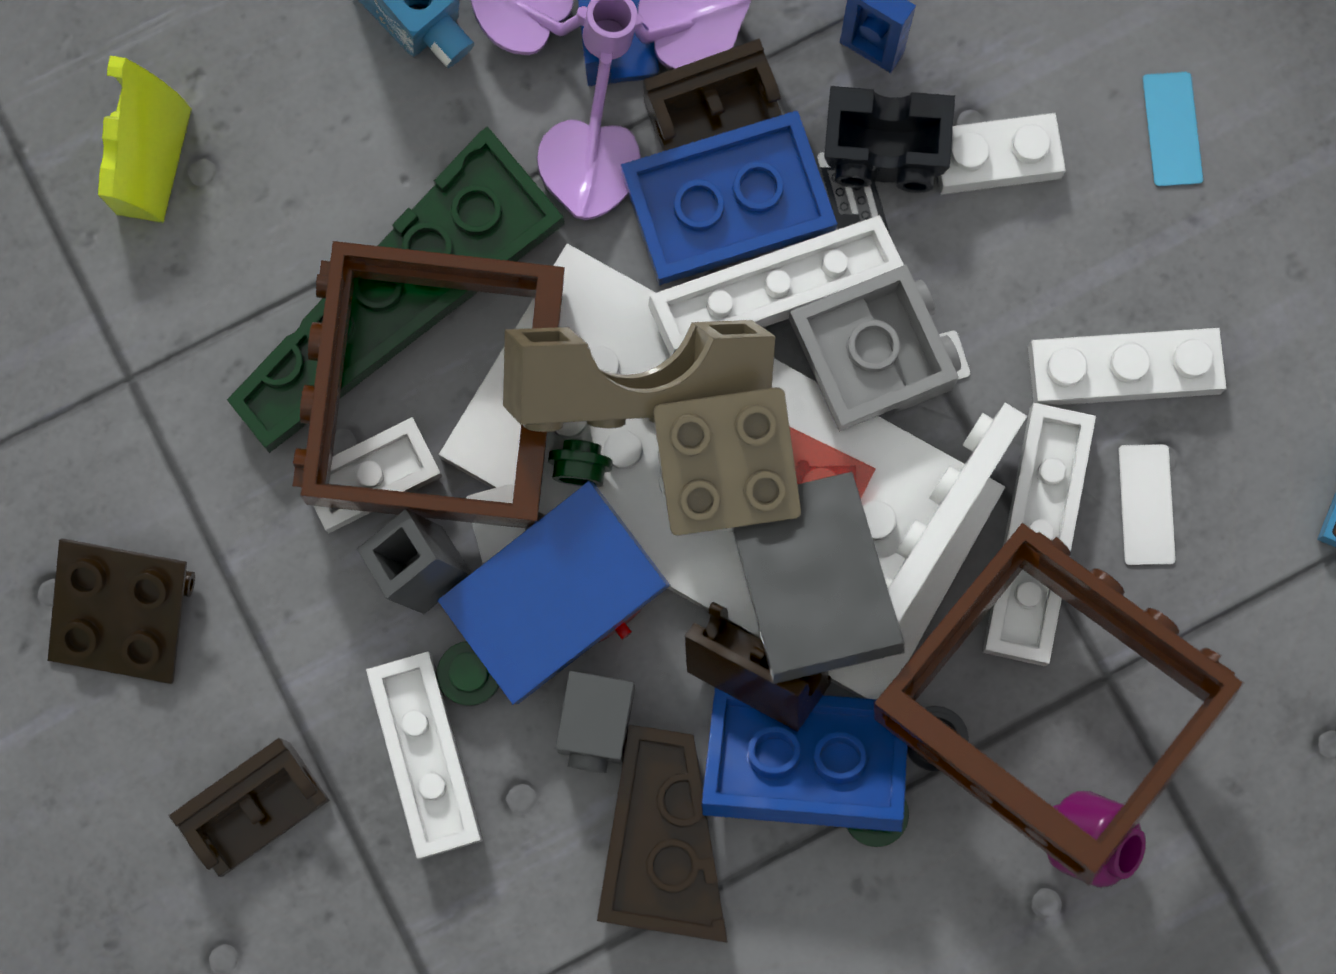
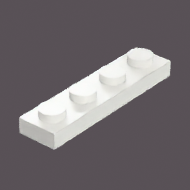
M880 215L651 294L648 306L671 356L684 340L692 322L752 320L764 328L789 319V314L792 310L896 269L904 264Z
M1006 402L994 418L984 413L981 414L962 445L971 450L972 454L960 472L951 466L948 467L929 497L930 500L939 506L927 526L915 520L896 550V553L905 558V561L893 580L885 575L884 577L898 623L1027 418V415Z
M1038 403L1032 404L1029 409L1003 545L1017 528L1024 523L1036 533L1041 532L1052 541L1055 537H1058L1071 552L1096 420L1095 415ZM1022 570L990 610L982 653L1041 666L1050 664L1062 598Z

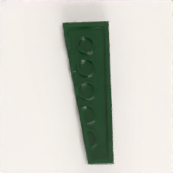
M487 126L434 180L435 185L411 210L408 207L392 224L393 230L378 246L517 262L565 225L563 215ZM355 278L340 398L476 294L477 291ZM324 298L303 318L300 327L294 333L286 336L227 399L269 453L306 425L305 423H300L301 396L304 385H315L318 362L308 360L309 334L312 322H323Z

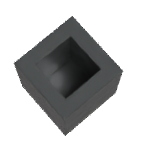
M407 509L403 510L357 548L386 599L423 614L439 603L438 599L471 574L444 528Z
M569 671L555 747L559 754L569 755L568 767L606 773L608 762L622 764L635 693L633 681Z

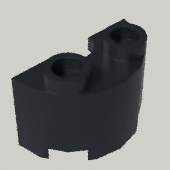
M830 86L824 158L828 166L835 169V182L851 188L867 187L872 184V181L897 183V188L912 193L933 190L935 177L943 175L950 167L955 96L911 92L910 95L905 97L891 98L877 94L874 89Z

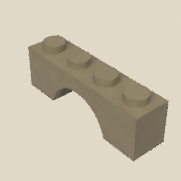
M752 320L692 322L684 340L666 361L642 373L620 375L600 369L595 363L588 344L569 327L505 329L503 406L520 425H523L528 430L538 432L560 430L563 428V422L586 421L588 425L597 428H619L625 425L626 419L648 418L649 421L655 423L653 409L658 404L772 388L775 335Z

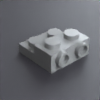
M907 264L790 311L789 321L839 432L893 410L896 414L947 393L954 388L959 378L957 371L961 370V361L957 349L948 335L940 337L931 318V315L935 314V305L931 293L922 279L914 281Z

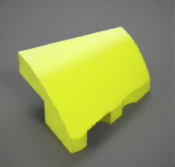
M110 56L107 76L115 77L122 88L116 111L112 112L110 116H105L103 119V158L99 172L98 196L116 215L164 223L192 108L175 90L151 72L127 58Z

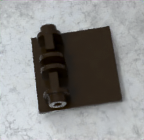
M61 538L58 546L47 661L172 684L175 675L183 596H191L195 585V572L186 571V561Z

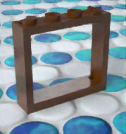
M333 241L330 261L321 260L320 274H317L316 297L325 299L323 322H312L309 334L308 360L318 361L315 385H304L301 396L300 423L310 424L307 448H296L293 459L295 470L292 486L302 487L300 496L304 502L310 506L395 515L407 509L424 518L526 529L538 521L547 432L528 430L523 425H521L513 503L329 484L355 278L535 298L532 328L559 327L565 267Z
M1022 523L875 701L874 717L879 724L1090 886L1230 706L1243 682L1234 676L1235 673L1219 662L1220 654L1208 648H1202L1199 651L1178 636L1180 633L1179 628L1166 615L1153 608H1147L1144 611L1124 597L1125 591L1123 587L1112 576L1097 568L1092 569L1090 572L1069 557L1071 555L1069 548L1058 537H1055L1052 541L1041 532L1036 533ZM1022 570L1204 702L1097 840L915 702Z

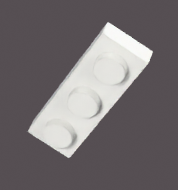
M1219 328L1031 340L1028 345L1033 403L1052 406L1220 395L1227 389Z
M427 651L366 669L417 859L427 858L483 841L442 691L438 684L431 653Z

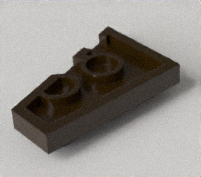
M629 724L597 921L728 943L707 816L702 815L703 789L694 735Z

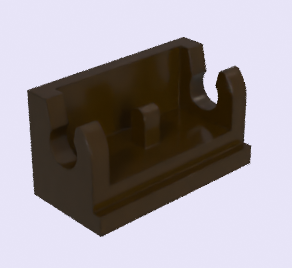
M760 38L643 80L644 104L663 151L782 115L777 100L781 99L780 92L764 54Z
M712 602L709 606L708 614H710V619L707 627L704 628L694 623L685 634L687 672L798 732L831 684V676L828 675V671L773 684L762 640L729 623L727 608Z
M278 738L168 816L174 825L178 827L207 870L213 868L219 877H223L330 800L292 744Z

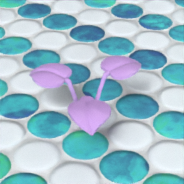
M470 0L476 20L487 38L496 46L513 54H536L546 45L550 32L557 36H565L581 25L584 26L582 34L584 45L591 54L599 58L590 125L578 120H566L556 124L543 136L537 154V167L545 187L575 218L582 220H591L612 211L626 198L628 192L621 174V164L640 159L639 146L633 133L621 126L601 127L612 59L623 56L629 50L634 34L642 43L654 42L657 59L670 70L731 49L735 44L739 29L751 0H640L637 9L632 0H591L588 7H579L577 15L565 21L572 12L574 0Z

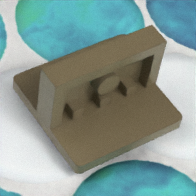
M774 387L658 404L654 407L653 414L659 449L660 472L664 483L670 530L673 535L679 536L781 521L800 516V500L786 398L783 389Z

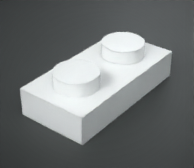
M1056 113L953 126L950 167L943 175L938 176L940 195L1062 179L1066 170Z
M413 417L334 455L332 457L329 484L413 492L443 476ZM314 506L328 533L371 513Z

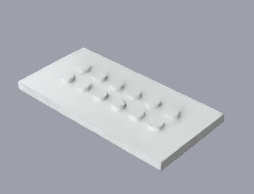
M566 244L553 265L565 267L559 327H569L588 344L597 366L610 373L620 375L638 374L653 369L666 361L670 354L648 306L650 295L656 292L575 247ZM535 298L531 301L515 329L532 328ZM504 348L439 453L441 460L492 489L511 484L514 487L521 432L519 422L503 406ZM774 358L772 388L779 387L785 392L797 484L852 471L883 574L893 580L905 561V558L896 553L900 543L915 520L927 526L939 506L930 500L929 497L948 467L951 466L960 472L965 464L879 416L839 432L818 383ZM648 418L626 419L625 425L619 428H597L588 425L586 421L563 422L562 429L547 432L539 516L544 517L582 487L560 483L552 479L554 466L548 463L549 451L563 449L564 440H583L600 444L602 446L601 455L611 458L613 464L612 471L605 473L603 486L598 487V489L671 586L667 589L708 612L712 602L720 604L728 610L729 623L761 639L732 528L679 536L671 533L664 483L660 472L655 423L649 421ZM991 478L987 480L901 618L899 627L904 640V653L830 670L828 675L831 676L832 683L859 698L878 699L912 656L1004 491V485Z

